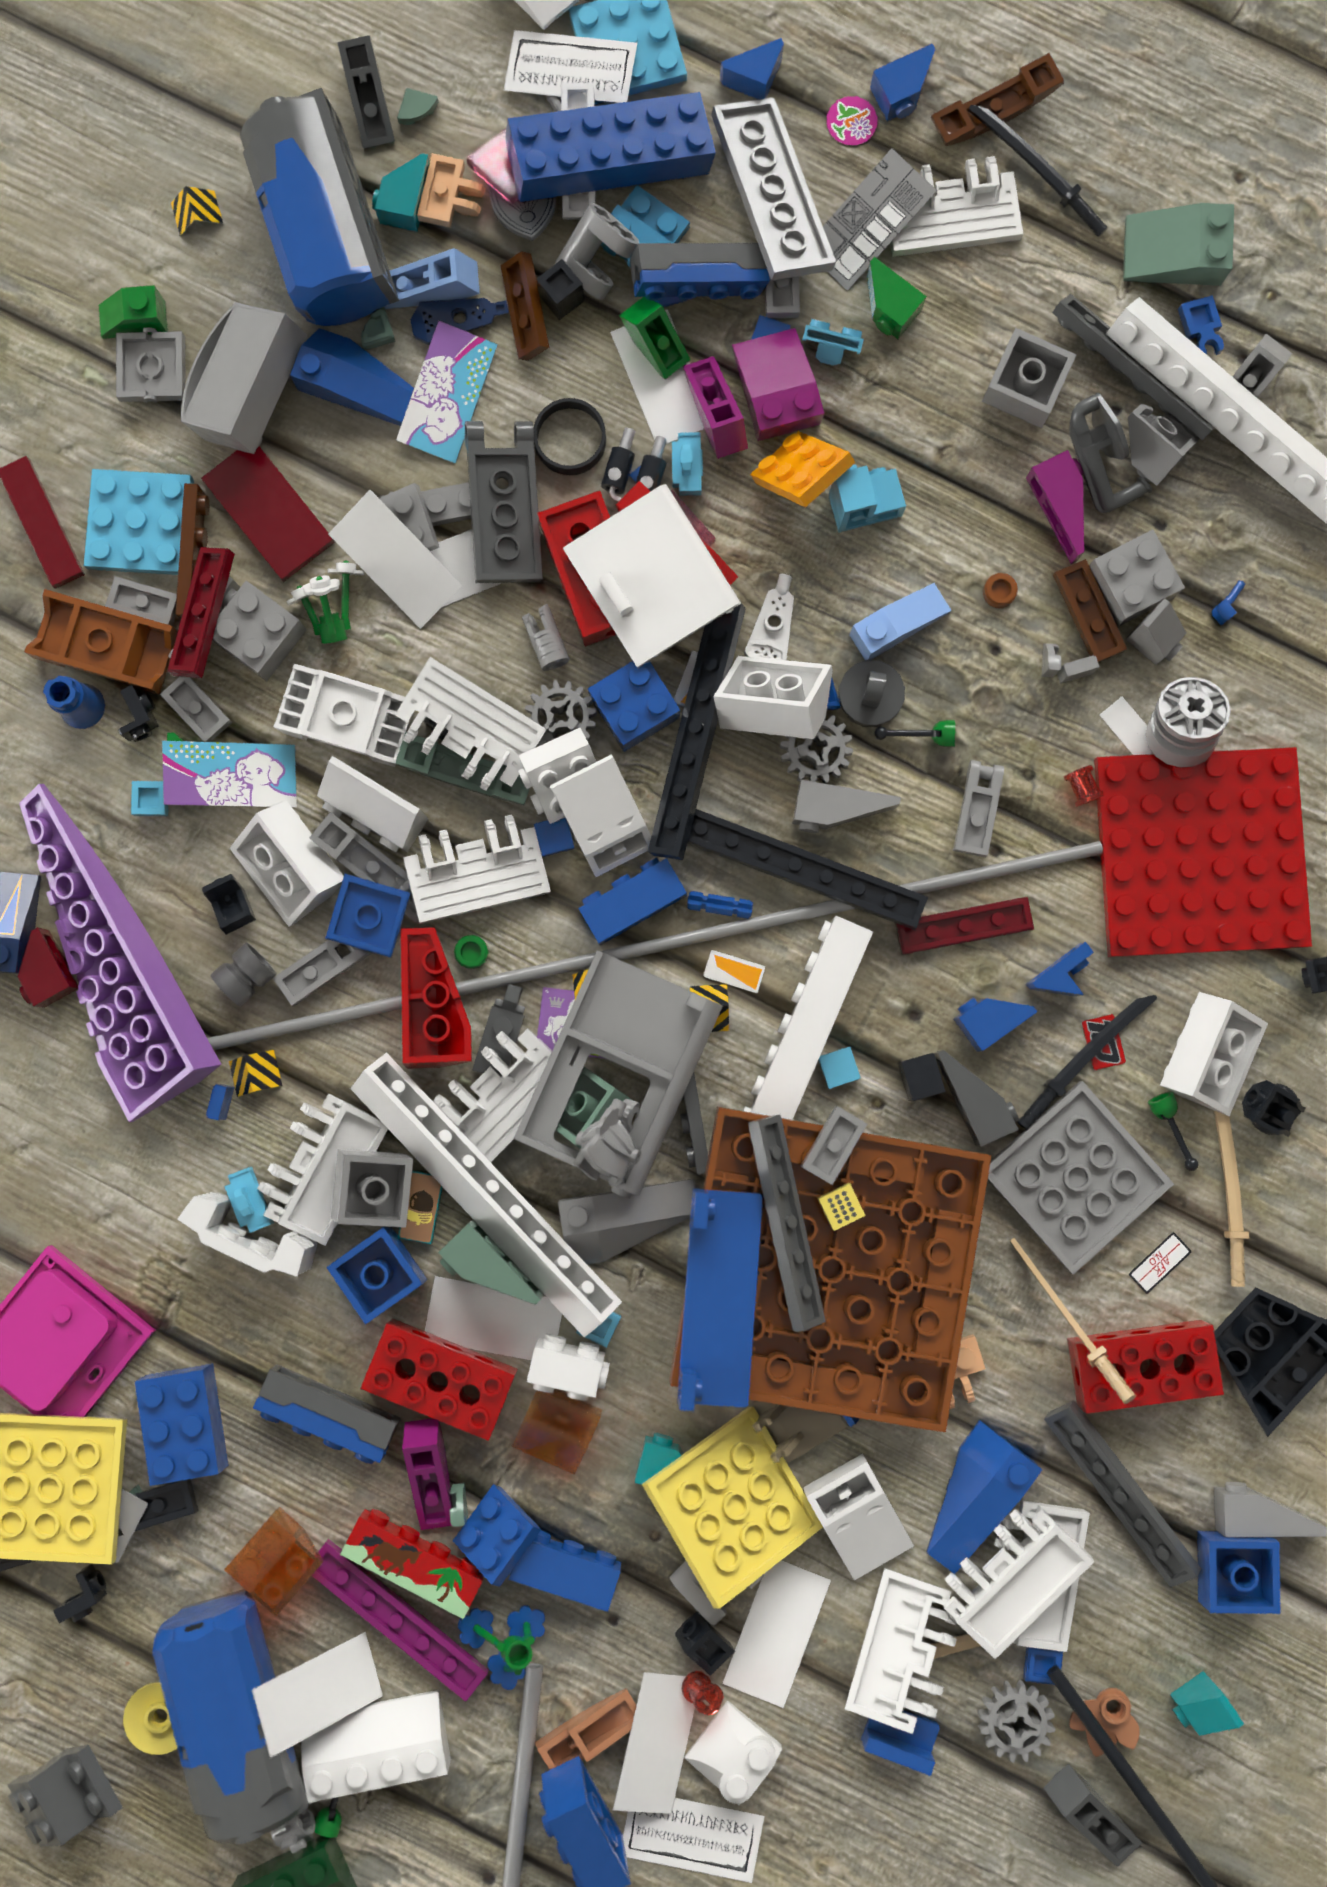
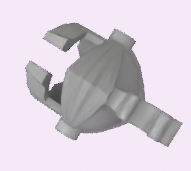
M626 1098L624 1101L613 1099L612 1104L606 1108L600 1120L591 1124L584 1132L580 1131L578 1133L576 1144L580 1145L581 1148L574 1160V1164L592 1180L597 1181L600 1173H602L603 1175L611 1176L610 1186L620 1185L630 1162L634 1164L639 1162L641 1151L635 1149L634 1142L629 1134L633 1129L631 1124L633 1115H639L640 1113L639 1103Z

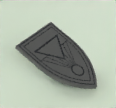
M512 171L486 176L492 209L498 221L515 235L531 241L535 240L546 229L553 218L556 209V197L520 202Z

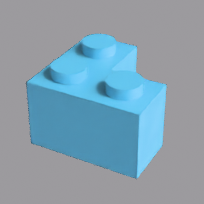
M852 465L831 484L828 495L838 533L902 517L906 508L896 468L886 471V468L882 467L869 471L867 466L858 468L857 465Z

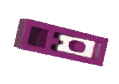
M712 356L683 366L703 427L716 458L719 459L748 449L744 418L715 357Z
M1066 450L1033 466L1026 479L1070 564H1073L1084 553L1083 471L1079 461L1076 458H1072L1069 451Z
M431 1418L405 1422L402 1451L420 1530L452 1526L450 1521V1509L453 1508L450 1495L451 1488L440 1421Z

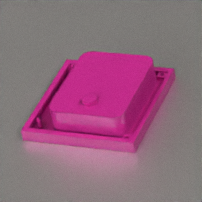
M53 1245L47 1246L0 1304V1388L34 1415L86 1417L156 1330ZM98 1368L100 1372L97 1375V1377L94 1378L93 1373Z

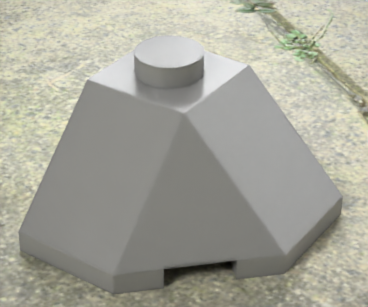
M1140 404L1128 416L1131 462L1137 468V473L1140 477H1143L1147 482H1153L1157 486L1200 438L1190 435L1183 428V423L1175 416L1166 413L1163 417L1151 414L1153 412L1152 407Z

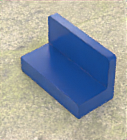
M902 1710L904 1713L917 1717L913 1734L868 1718L861 1737L864 1751L931 1776L935 1765L932 1749L940 1729L937 1722Z

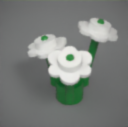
M347 560L343 561V563H336V569H328L329 574L342 575L341 619L339 613H331L327 597L330 591L339 589V579H330L329 576L324 575L310 579V583L303 585V587L299 585L296 590L291 592L293 598L286 601L288 606L302 601L313 625L314 634L320 635L321 644L348 639L346 630L351 629L349 621L350 575H364V571L356 570V564L349 563ZM313 595L320 596L324 615L319 616V620L309 601V597Z

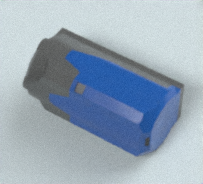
M318 88L295 97L275 96L265 100L260 105V108L244 123L240 139L244 148L243 155L288 294L295 309L307 322L320 326H336L357 321L378 308L399 301L341 120L323 89Z
M249 1587L184 1606L176 1615L160 1625L154 1638L152 1652L194 1814L201 1816L205 1834L209 1839L219 1843H248L282 1826L308 1808L305 1785L294 1745L270 1758L254 1699L253 1689L276 1678L256 1600L252 1598Z

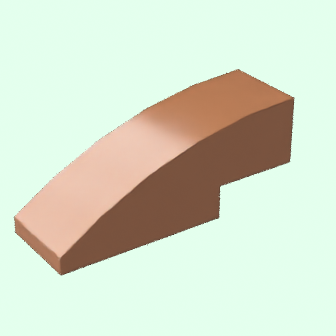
M625 1688L552 1730L535 1742L536 1748L549 1770L580 1756L582 1761L585 1759L588 1762L631 1731L637 1705Z

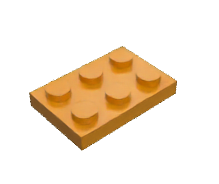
M798 431L788 436L783 441L782 446L772 455L762 459L758 467L750 475L757 485L806 508L856 462L850 452Z

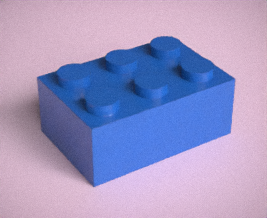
M213 1363L149 1374L135 1381L150 1486L217 1475L229 1466Z
M580 1756L541 1774L543 1790L539 1792V1797L546 1812L542 1816L543 1826L550 1838L555 1836L558 1842V1852L565 1865L570 1863L572 1866V1875L576 1886L626 1887L630 1885L631 1881L623 1834Z

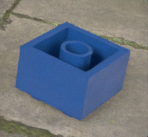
M632 661L588 688V694L592 697L593 704L623 752H626L680 718L678 705L650 661L639 668Z
M386 1226L326 1267L365 1325L428 1280L393 1228Z
M1197 1531L1198 1565L1201 1568L1198 1575V1602L1209 1613L1281 1614L1280 1542L1274 1537L1225 1538L1218 1531Z

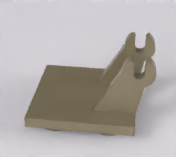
M753 1401L760 1415L758 1420L752 1425L754 1430L760 1432L762 1427L766 1425L777 1443L775 1452L770 1455L774 1463L779 1462L782 1456L789 1463L847 1428L838 1414Z

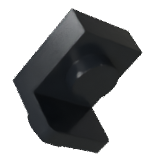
M698 1611L685 1620L675 1632V1636L685 1654L710 1676L735 1652L732 1644L714 1629Z

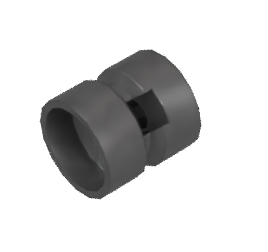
M247 942L232 955V964L224 963L210 975L223 993L240 1007L255 993V985L263 987L276 975L275 970L266 959Z

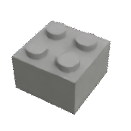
M1015 328L982 402L1042 428L1055 404L1076 354Z
M1153 529L1101 555L1089 565L1117 627L1154 609L1164 598L1168 601L1174 599L1185 588Z
M245 581L219 614L212 641L258 676L268 681L307 629L299 619L248 581Z
M338 1149L331 1218L337 1224L406 1228L413 1158L405 1153Z

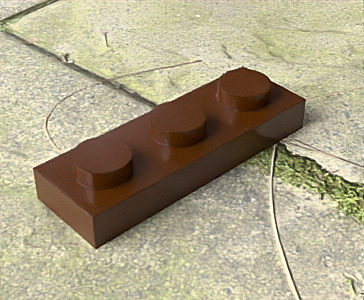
M521 251L500 267L518 359L529 361L550 347L531 253Z
M1084 559L1056 571L1053 577L1089 655L1096 656L1098 663L1125 652L1127 647L1087 560Z

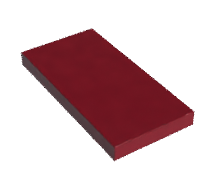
M260 446L256 448L254 454L236 450L201 477L202 481L283 582L335 543L328 531Z

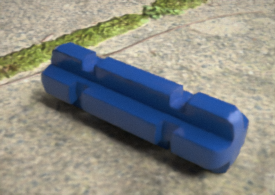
M691 891L688 894L687 908L695 911L705 909V912L726 916L737 914L739 918L748 919L752 915L753 902L745 899L735 901L733 897L714 894L704 896L701 892Z

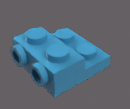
M638 185L622 206L617 204L611 212L619 222L638 238L639 243H679L690 228V222ZM602 242L601 247L610 255L616 256L617 253ZM620 256L627 261V265L631 268L630 258Z

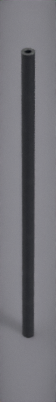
M1052 1666L1047 1671L1051 1681L1201 1887H1218L1059 1666Z

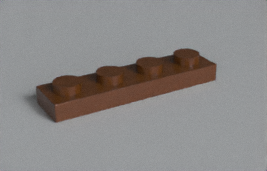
M184 483L176 600V615L180 619L182 618L200 547H207L208 542L207 530L204 528V516L209 515V497L198 484Z

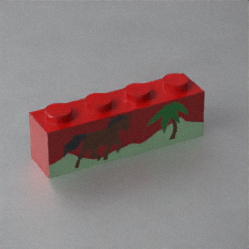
M364 1509L340 1555L464 1619L484 1579L483 1574L467 1557L460 1559L451 1554V1549L441 1542L433 1541L430 1543L420 1538V1533L410 1526L402 1525L399 1527L393 1524L385 1513L376 1509L371 1511Z

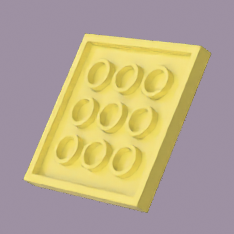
M754 1406L747 1407L642 1484L715 1609L723 1607L823 1528L784 1457L782 1456L777 1463L772 1461L770 1455L775 1452L777 1445L765 1426L762 1427L760 1432L754 1430L752 1425L759 1418Z
M0 1413V1559L113 1564L116 1562L127 1419Z

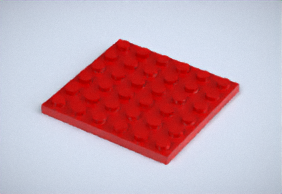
M1297 747L1214 751L1206 761L1193 767L1182 768L1166 764L1154 754L1108 756L1094 759L1099 839L1103 847L1101 868L1108 957L1312 947Z

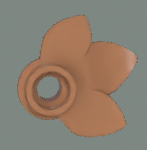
M1107 1688L1101 1691L1096 1699L1084 1700L1114 1744L1119 1742L1127 1748H1135L1140 1735L1139 1725L1130 1714L1131 1704L1123 1691L1117 1688ZM1111 1700L1118 1701V1706L1114 1710L1107 1709V1704ZM1073 1711L1069 1721L1070 1728L1077 1731H1086L1087 1742L1095 1757L1103 1755L1102 1749Z

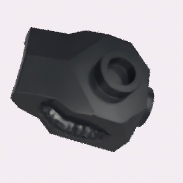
M1268 1080L1252 1085L1242 1101L1244 1117L1251 1120L1252 1125L1257 1130L1268 1135L1279 1136L1284 1134L1289 1137L1294 1120L1306 1109L1301 1105L1300 1099L1297 1098V1095L1291 1088L1278 1083L1273 1084Z

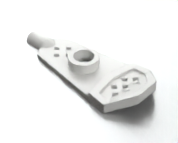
M779 574L776 588L768 591L744 651L747 657L774 659V656H776L775 659L787 660L794 597L789 592L792 580L790 575ZM771 616H777L781 623L777 627H771L768 624V619Z

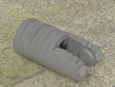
M545 604L538 611L545 630H539L536 620L530 613L522 616V620L541 669L549 671L565 665L570 659L548 604Z

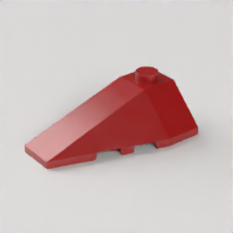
M435 927L401 929L403 1065L407 1069L441 1068L472 1062L471 1025Z

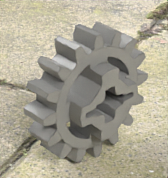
M554 680L553 689L548 690L543 684L541 685V696L534 693L530 695L535 704L534 706H525V711L532 715V717L528 718L539 724L540 711L547 717V722L544 724V728L547 730L537 744L538 747L556 739L558 734L569 733L578 728H581L587 741H590L591 737L587 729H596V723L589 720V718L597 716V712L594 708H588L593 703L591 696L582 698L584 693L583 687L580 686L573 691L571 681H567L565 687L560 688L558 681ZM555 697H565L563 700L560 701L550 700ZM578 706L583 711L582 724L574 717ZM565 711L567 721L560 720L556 723L554 714L558 713L561 715Z
M832 715L828 721L824 720L820 727L832 735L827 736L818 731L813 739L818 747H824L820 757L819 755L817 756L815 751H809L812 739L805 738V742L795 748L794 743L797 737L785 736L789 741H782L780 743V748L787 750V753L781 756V761H790L791 764L787 769L789 774L795 770L799 772L797 781L800 782L806 776L810 777L809 781L816 782L817 778H821L824 784H828L830 774L837 779L840 777L841 772L838 767L847 769L849 762L844 756H851L853 749L845 745L851 742L852 736L842 735L846 725L841 724L836 727L834 725L836 716ZM838 750L836 761L829 766L828 754ZM806 761L813 765L814 770L805 767L800 762Z
M1008 1680L1004 1681V1690L1002 1691L993 1686L991 1689L994 1697L990 1699L983 1696L982 1698L987 1709L978 1710L979 1718L985 1721L980 1723L978 1727L981 1734L986 1735L984 1741L987 1747L995 1745L994 1751L999 1758L1007 1752L1010 1762L1015 1761L1017 1754H1021L1025 1762L1029 1761L1028 1753L1031 1751L1037 1756L1042 1755L1038 1746L1041 1743L1050 1746L1051 1742L1046 1733L1055 1732L1054 1725L1048 1721L1053 1719L1055 1715L1052 1709L1047 1707L1049 1701L1045 1695L1038 1696L1039 1691L1034 1685L1030 1686L1026 1691L1022 1680H1018L1016 1688H1012ZM1027 1702L1037 1709L1038 1716L1028 1711ZM1021 1716L1022 1720H1017V1717ZM994 1726L1004 1731L1005 1740L995 1732Z

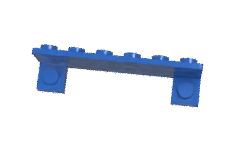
M692 1189L677 1395L679 1410L694 1411L695 1404L730 1407L748 1406L763 1196L760 1193Z

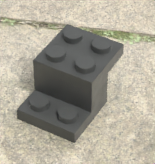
M89 1745L66 1748L30 1775L19 1776L8 1784L11 1791L8 1798L12 1807L17 1813L20 1814L22 1812L28 1823L25 1826V1830L29 1839L35 1845L39 1843L40 1847L62 1846L98 1818L111 1817L123 1808Z

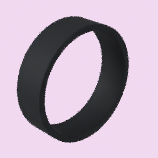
M575 398L559 399L548 404L536 418L533 428L535 449L539 459L550 470L562 475H578L592 469L602 458L606 447L605 425L599 412L589 403ZM563 409H578L586 412L596 420L602 432L601 443L595 454L585 462L577 465H562L550 460L542 452L538 444L539 431L544 421L553 413Z

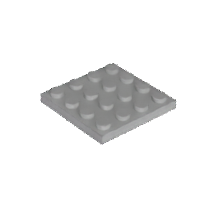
M1079 1081L1042 1114L1028 1130H1024L991 1160L988 1181L1072 1275L1174 1185L1169 1177L1083 1081Z

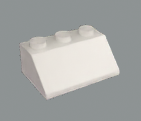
M738 656L713 696L720 728L814 739L826 718L832 665Z
M334 756L329 760L317 794L325 802L322 808L333 813L338 818H340L342 813L353 819L350 825L366 835L370 831L380 835L379 843L396 853L399 848L408 852L428 820L426 815L419 808Z
M284 800L256 813L231 845L230 850L288 927H290L330 898L341 886L344 876L327 853L309 839L312 835L289 803Z
M1199 992L1195 1003L1190 1009V1015L1182 1034L1177 1040V1046L1169 1065L1164 1071V1077L1160 1086L1183 1098L1230 1116L1268 1023L1233 1001Z

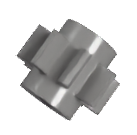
M306 1809L282 1826L272 1830L271 1836L274 1843L281 1850L290 1847L292 1853L305 1848L306 1842L314 1837L312 1835L315 1830L314 1816L309 1809Z

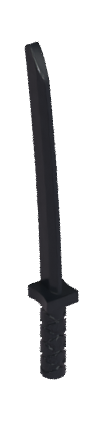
M970 105L969 112L1010 146L1062 197L1060 204L1063 207L1068 204L1073 207L1075 212L1086 222L1097 237L1101 236L1108 229L1106 224L1103 223L1099 216H1096V213L1079 195L1082 188L1078 184L1072 187L1040 154L989 109Z
M1151 995L1137 998L1118 1014L1075 1055L1054 1079H1048L1043 1084L1046 1087L1043 1093L1039 1095L1037 1100L1034 1101L1017 1123L1025 1130H1028L1056 1096H1063L1066 1092L1064 1088L1085 1065L1132 1020L1155 1002L1157 996Z

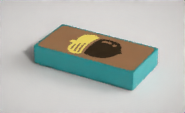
M412 1170L406 1228L400 1227L399 1239L427 1244L433 1243L443 1187L430 1173Z

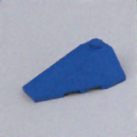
M321 328L301 345L290 374L298 391L399 426L403 422L414 391V387L350 338Z

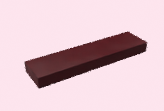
M24 456L1 467V481L51 586L57 589L84 576L85 573L31 460Z
M200 547L167 670L173 676L203 678L235 555L230 549Z
M1028 896L923 916L920 918L916 930L895 923L901 955L1034 930Z

